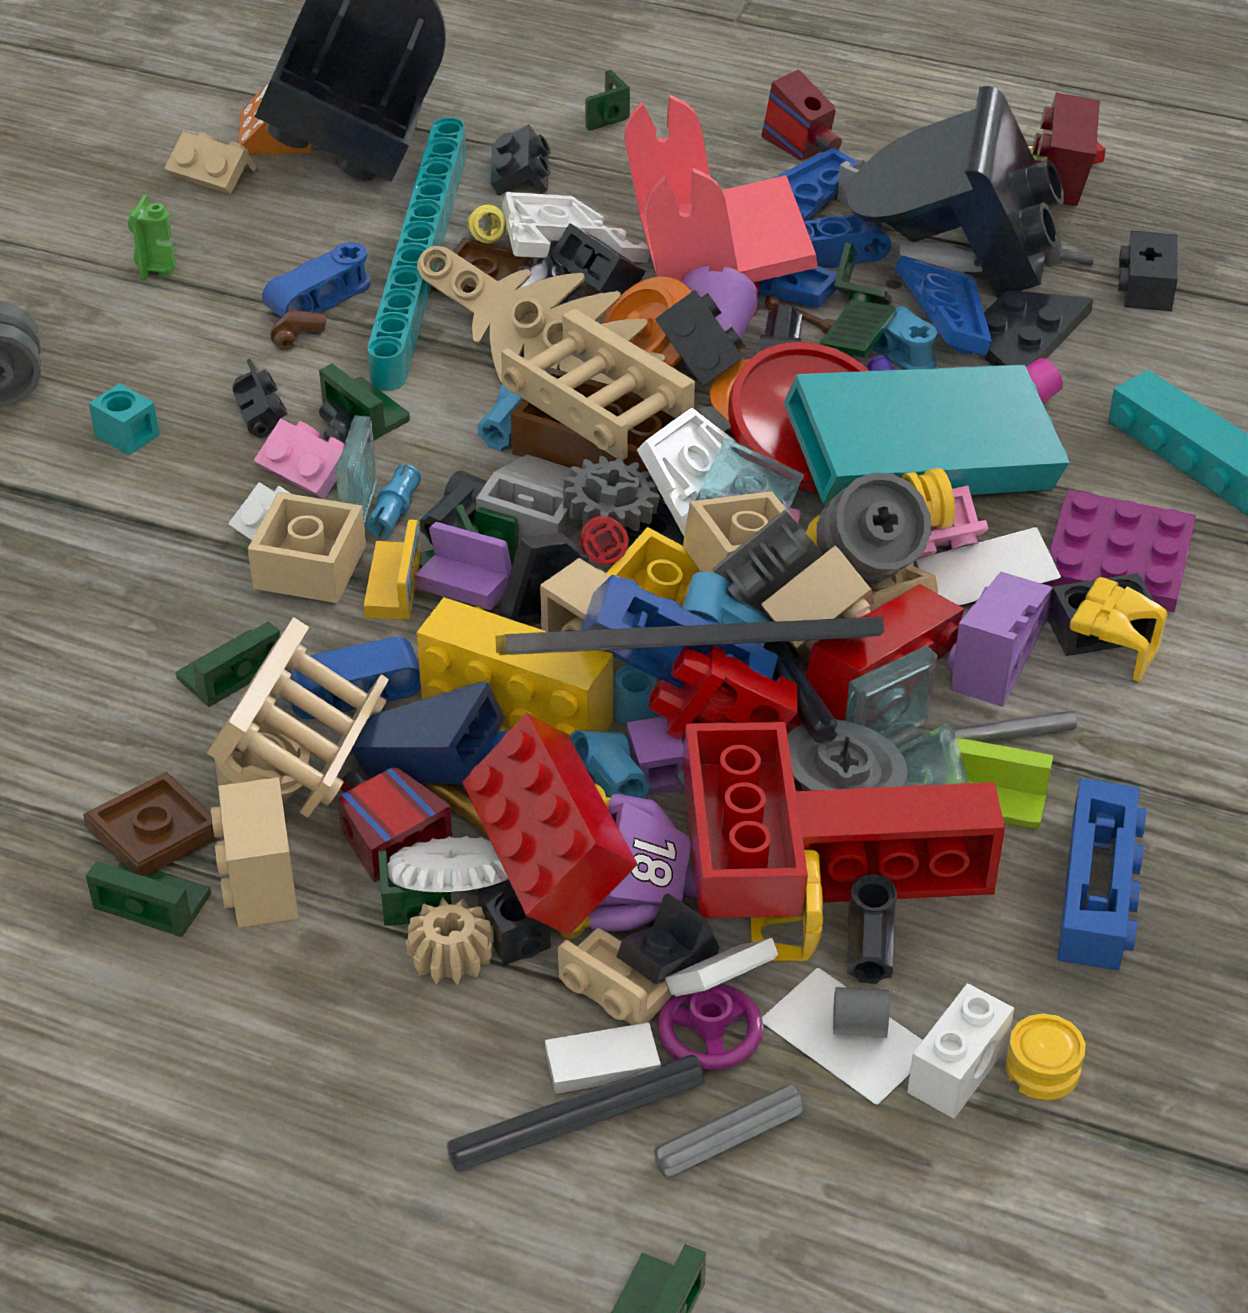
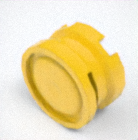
M937 467L927 469L924 475L910 472L901 476L902 479L910 482L923 496L931 515V527L941 530L953 526L955 519L954 495L951 483L943 469Z
M1030 1015L1019 1021L1011 1031L1005 1070L1009 1081L1014 1080L1020 1086L1019 1092L1034 1099L1046 1101L1061 1099L1071 1093L1079 1083L1081 1066L1085 1056L1086 1044L1081 1032L1071 1022L1056 1015Z

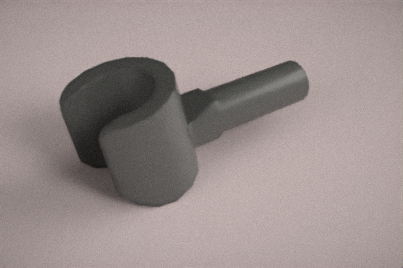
M1058 237V247L1045 251L1044 264L1054 266L1059 264L1061 260H1068L1092 265L1094 256L1061 249V239Z

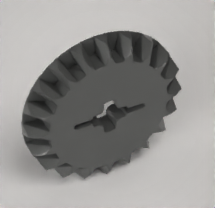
M836 720L838 723L835 728L837 737L833 741L826 739L822 743L813 740L804 724L797 726L787 735L795 786H802V791L900 787L905 785L908 769L903 755L891 741L870 728L853 722ZM842 755L844 756V765H846L847 769L846 773L843 772V768L839 765Z

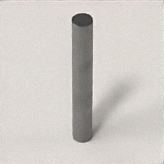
M1071 710L945 729L935 732V742L940 750L953 748L956 737L986 743L1076 729L1077 720L1074 711Z

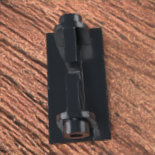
M248 359L246 361L250 372L235 379L232 391L242 410L241 413L248 431L257 437H264L275 428L280 418L283 419L284 416L288 415V412L279 396L274 393L278 390V387L270 373L266 369L259 371L252 360Z

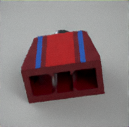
M799 69L772 82L761 137L799 160H805L833 147L839 150L842 144V139L832 131L836 113L834 105Z
M390 768L371 779L362 770L354 769L342 778L344 782L340 790L344 794L338 799L341 828L368 875L375 883L380 880L378 851L386 850L388 864L390 857L403 847H412L416 842H429L432 838L439 840L446 839L449 836L452 837L450 805L399 768Z

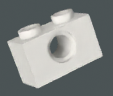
M967 983L912 1054L907 1093L955 1119L1008 1047L1014 1007Z

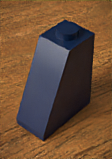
M479 682L371 715L356 739L352 751L364 773L370 779L390 768H399L419 783L463 784L464 779L478 765L505 720V716L489 683Z

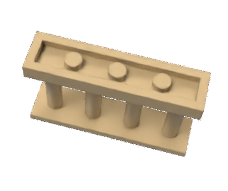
M575 308L562 315L563 340L532 359L526 360L508 348L501 351L503 386L616 458L621 457L623 460L627 458V431L662 410L672 417L678 418L690 408L694 409V380ZM570 355L585 362L558 379L545 372L546 369ZM599 373L614 380V382L588 398L574 390ZM630 391L645 399L618 417L604 409V407Z
M293 617L270 650L207 754L224 764L235 747L242 752L245 749L250 750L312 790L300 811L302 815L308 818L319 802L328 806L341 788L344 781L339 779L337 775L366 721L368 722L371 715L380 713L387 700L380 695L389 679L381 674L367 693L305 653L307 648L302 646L300 642L309 627ZM296 669L356 708L352 718L291 680L290 676L292 674L290 672ZM269 694L275 698L278 695L284 697L341 734L342 736L337 745L275 706L276 700L270 697ZM252 721L259 725L264 721L326 761L327 763L323 771L319 772L257 732L260 727L252 723Z

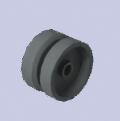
M0 301V407L11 406L26 399L37 388L41 375V360L39 356L41 349L38 325L29 313L14 304Z
M871 473L854 480L823 507L817 522V545L819 550L825 554L836 545L867 584H875L886 580L910 565L924 552L931 535V515L923 496L910 482L894 474Z

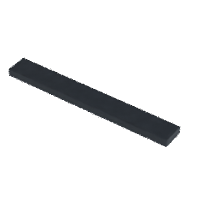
M883 617L516 633L495 636L496 653H499V655L849 639L881 636L884 633Z

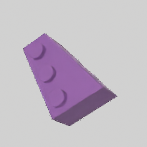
M1000 571L992 583L984 588L980 598L959 623L957 643L953 645L947 662V669L953 671L951 691L1004 707L1047 621L1053 587Z

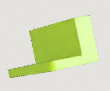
M956 737L948 784L995 782L1004 824L1039 829L1053 755Z

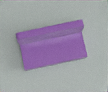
M435 522L429 528L435 555L415 574L417 588L491 610L504 596L512 569L507 543L504 540Z

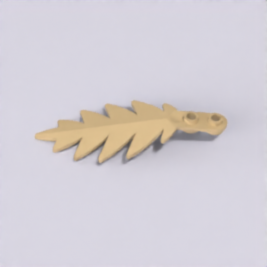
M443 246L427 248L419 257L417 265L419 274L425 282L474 314L472 335L476 344L481 343L490 327L491 353L501 384V351L508 348L521 355L524 348V359L530 360L563 340L562 315L575 308L597 321L621 299L620 292H609L582 297L557 306L585 280L583 273L555 276L521 287L530 278V270H521L508 275L500 281H496ZM442 262L445 264L441 271H432L435 263ZM466 284H476L474 291L470 293L463 291ZM625 319L601 325L631 342L648 326L647 319ZM648 352L662 362H665L663 354ZM570 355L551 366V368L558 369L560 366L561 371L570 372L585 362ZM602 373L591 378L605 384L614 382V380Z

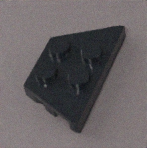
M1006 290L984 312L992 340L985 356L986 361L991 366L1025 365L1027 367L1039 358L1047 359L1091 313L1093 299L1080 296Z

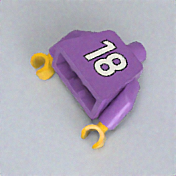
M595 784L638 865L570 935L558 931L561 936L567 939L577 938L582 935L586 927H591L592 931L596 928H601L606 932L630 931L654 923L663 896L666 893L671 894L681 902L683 895L697 899L693 866L688 865L691 840L688 835L676 829L675 823L655 801L621 794H613L609 798L606 797L605 791Z

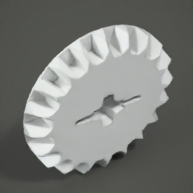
M449 836L446 839L439 840L432 838L429 842L425 843L416 842L412 847H403L392 855L390 862L387 864L390 881L398 886L418 891H466L495 885L509 879L491 841L485 837L469 838L465 836L453 838Z

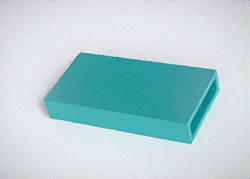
M1025 365L796 374L783 402L823 504L830 502L857 478L871 473L894 474L901 478L905 473L910 472L924 475L927 469L937 467L943 469L947 474L952 489L968 486L971 495L1053 490L1070 463L1067 452L1062 447L1054 430L1052 419L1047 414L1038 395L1037 387L1032 382Z

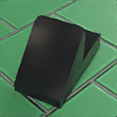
M666 893L663 896L654 925L623 939L616 957L654 984H658L666 980L665 977L717 955L720 947L707 920L671 894Z

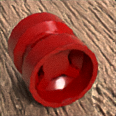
M609 516L591 518L584 524L580 532L582 549L593 561L599 564L617 562L625 555L628 549L629 538L626 530L619 522Z

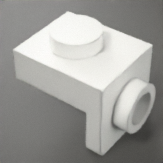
M259 482L228 524L252 541L277 493L289 492L280 486L275 491H272Z

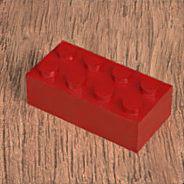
M526 713L504 735L503 739L473 768L471 773L462 782L528 917L570 935L638 865L568 734L529 713Z
M786 723L686 724L682 766L698 913L704 918L802 916L808 871Z
M995 782L796 791L804 850H813L819 853L823 903L850 902L853 883L859 877L867 874H877L891 880L896 886L897 899L995 894L1005 832V824Z

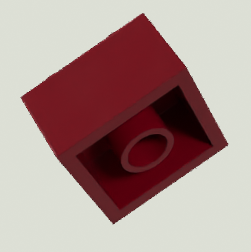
M1056 92L1051 107H1044L1040 123V129H1043L1042 134H1035L1032 155L1037 156L1036 164L1047 160L1053 162L1063 187V204L1078 206L1096 156L1100 100Z

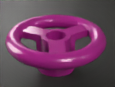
M718 984L701 992L681 996L672 995L664 1004L659 1014L658 1033L663 1046L675 1059L695 1055L703 1070H722L744 1062L755 1052L762 1039L763 1020L758 1007L750 997L732 986ZM690 1003V1010L683 1008V1006ZM745 1016L747 1020V1034L744 1040L734 1049L725 1052L722 1037L726 1032V1026ZM674 1023L695 1030L696 1034L705 1040L707 1054L695 1052L684 1046L674 1032Z

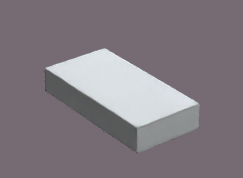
M773 938L740 944L665 977L671 995L681 996L701 992L775 959L778 953Z
M649 1022L545 1040V1053L555 1094L600 1087L661 1065Z

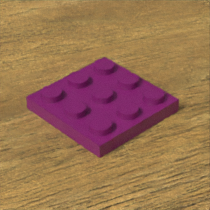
M1067 490L1049 551L1061 577L1042 584L1053 587L1096 580L1099 577L1110 578L1139 573L1154 602L1162 606L1166 611L1175 613L1196 515L1175 509H1164L1139 504L1134 501H1123L1098 496L1088 492Z

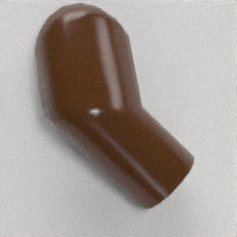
M300 310L287 311L272 327V342L275 343L277 348L288 350L294 346L292 341L296 340L301 331L324 332L326 326L325 313Z

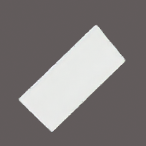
M1036 527L916 560L919 569L936 575L937 594L957 605L977 601L984 588L992 583L1000 571L1038 583L1052 581L1061 577Z
M816 968L762 1017L763 1024L868 1100L878 1105L910 1074L912 1054L923 1040L890 1017L887 1038L833 1035L835 987L846 986L820 968Z

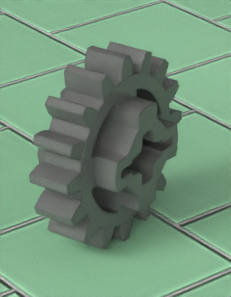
M600 456L598 464H593L588 459L583 460L582 469L573 466L570 469V476L564 479L563 508L570 509L569 517L571 519L582 517V527L591 518L609 516L623 527L628 526L636 532L640 528V522L650 524L652 514L657 513L659 502L658 488L655 482H651L652 477L649 471L638 472L639 464L636 462L626 466L621 457L608 463L604 456Z

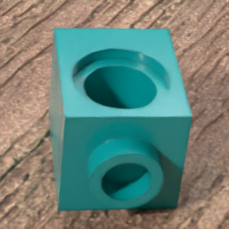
M120 383L88 403L94 435L127 455H131L160 435L154 402Z

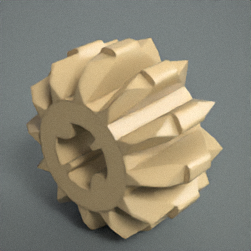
M442 897L438 907L434 908L423 904L420 916L410 918L408 939L406 940L407 955L410 956V961L414 962V967L417 969L419 976L431 973V977L436 985L445 977L452 978L458 986L462 975L466 974L477 978L481 966L490 964L492 942H494L493 927L490 925V921L485 919L481 906L469 908L464 898L455 905L448 904Z

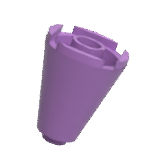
M701 266L689 271L682 279V283L691 292L696 290L701 297L709 293L722 312L716 319L725 331L732 326L741 338L757 309L758 300L755 284L746 275L728 267H723L722 272L709 271L710 266ZM684 361V366L686 370L695 377L693 372L690 370V368Z

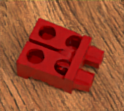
M714 645L706 655L683 647L672 665L671 676L684 682L681 688H678L664 680H659L650 691L648 708L667 719L666 734L678 740L680 737L683 740L685 739L686 724L785 722L787 726L797 713V684L782 676L777 681L753 671L739 659L725 657L726 651Z

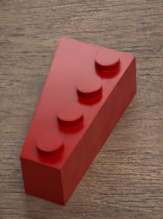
M919 584L863 616L883 617L884 633L881 636L828 639L815 643L806 676L835 720H843L865 726L942 656L951 651L953 645L957 643L958 628L964 608Z

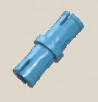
M405 464L399 465L389 484L381 488L376 497V500L379 501L365 522V527L370 535L379 538L383 528L386 527L382 533V539L389 538L400 516L407 513L411 506V502H409L410 497L422 478L420 471L416 467L409 464L402 476Z

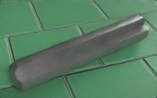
M784 1085L656 1146L654 1149V1159L657 1167L665 1177H671L800 1115L803 1111V1099L793 1085Z

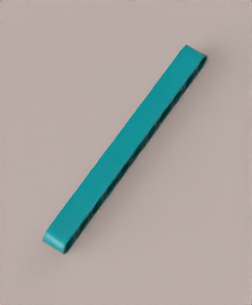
M444 117L432 124L367 346L370 383L379 390L390 391L398 389L407 380L431 291V285L425 282L419 274L418 260L427 248L443 246L466 161L465 124L458 118ZM438 263L433 265L432 271L436 272Z

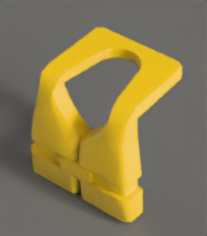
M1099 577L1087 593L1085 601L1081 603L1072 617L1069 627L1072 631L1087 636L1090 634L1098 636L1100 640L1137 650L1138 654L1133 680L1140 682L1160 648L1167 611L1141 593L1129 587L1123 589L1118 586V582ZM1142 618L1157 619L1150 645L1133 628L1129 621Z
M804 850L808 880L802 916L750 917L751 942L765 939L761 931L768 925L803 920L802 947L774 943L778 955L771 961H808L815 953L820 942L823 924V899L819 853L816 851Z

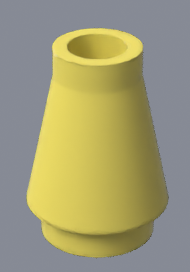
M482 205L469 215L467 227L476 240L482 243H494L505 233V216L496 206ZM484 218L485 226L481 229L479 228V220Z

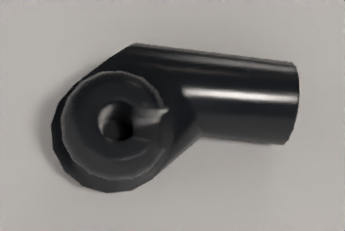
M326 401L321 406L319 415L331 426L325 430L323 438L328 441L330 437H333L342 443H345L347 439L351 440L357 429L354 417L334 401Z

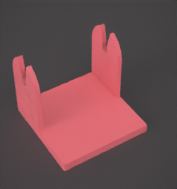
M669 94L667 128L670 133L665 138H658L656 136V127L643 101L640 102L627 120L624 141L641 224L656 277H671L682 282V279L689 271L701 266H710L709 271L722 272L723 267L732 268L746 275L752 282L818 268L815 250L786 175L721 190L720 185L710 177L702 129L695 110L685 101Z

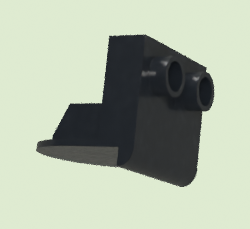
M305 0L254 117L268 123L267 130L269 134L284 145L293 148H305L310 143L335 155L337 166L354 178L369 181L373 180L377 175L392 182L410 146L423 100L440 67L445 51L446 28L437 1Z
M991 86L979 87L976 109L914 130L893 141L871 157L852 179L847 191V202L852 213L857 218L872 223H886L912 243L962 227L996 297L999 298L1006 290L1023 291L1041 285L1045 251L1058 247V232L1051 208L1063 204L1064 193L1060 176L1053 162L1047 160L1036 164L1003 93Z

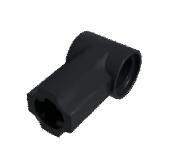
M779 304L775 310L768 312L765 335H760L758 353L778 344L801 342L802 314L797 313L792 305Z
M459 470L451 476L446 485L444 497L420 519V531L428 538L430 544H432L429 528L435 522L457 527L456 505L463 504L471 524L475 521L476 498L487 483V480L463 470Z
M867 874L859 877L853 883L847 920L849 927L847 974L857 978L859 983L878 984L879 981L885 978H891L893 973L894 917L897 890L891 880L877 874Z

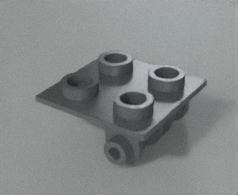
M784 509L712 568V570L730 582L731 585L727 589L738 602L742 600L767 615L761 604L824 554Z

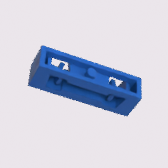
M612 574L593 592L581 630L711 625L719 623L682 609L677 602L667 598H660L640 588L633 580L619 578ZM760 643L714 645L726 651L725 657L739 659L753 671L772 679L778 655L764 649ZM713 645L684 647L706 655ZM683 647L603 650L612 653L614 658L678 688H681L684 682L671 676L672 665Z
M1083 778L1079 780L1073 813L1057 961L1119 970L1123 951L1134 950L1137 921L1129 920L1128 915L1129 911L1137 912L1141 882L1131 880L1132 874H1140L1144 845L1135 844V837L1143 838L1147 814L1146 808L1138 807L1139 787ZM1114 838L1107 898L1089 895L1087 908L1084 910L1089 888L1093 847L1110 850L1111 839Z

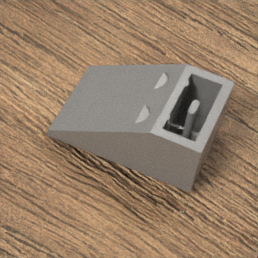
M528 454L494 471L476 498V510L481 507L517 519L518 545L522 538L563 533L571 539L583 520L582 517L571 519L569 517L570 509L563 508L564 479L570 476L571 468Z

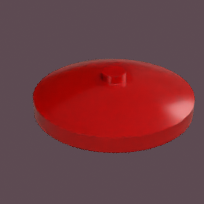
M790 342L764 349L746 362L738 373L728 400V418L734 438L752 463L770 477L800 490L818 492L783 402L796 374L863 372L870 370L849 355L820 344Z

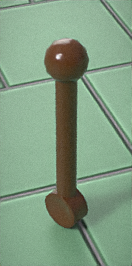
M770 295L765 300V306L769 310H775L779 304L787 305L780 302L776 295ZM794 308L797 313L802 314V320L821 327L822 332L825 334L835 323L834 319L823 320Z

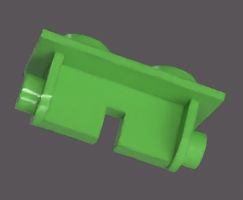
M144 194L136 208L130 211L128 218V228L133 233L135 241L134 262L136 265H139L141 281H145L151 271L158 272L163 277L170 276L174 273V269L177 266L173 242L159 241V239L170 240L172 237L169 212L160 203L149 205L148 195Z

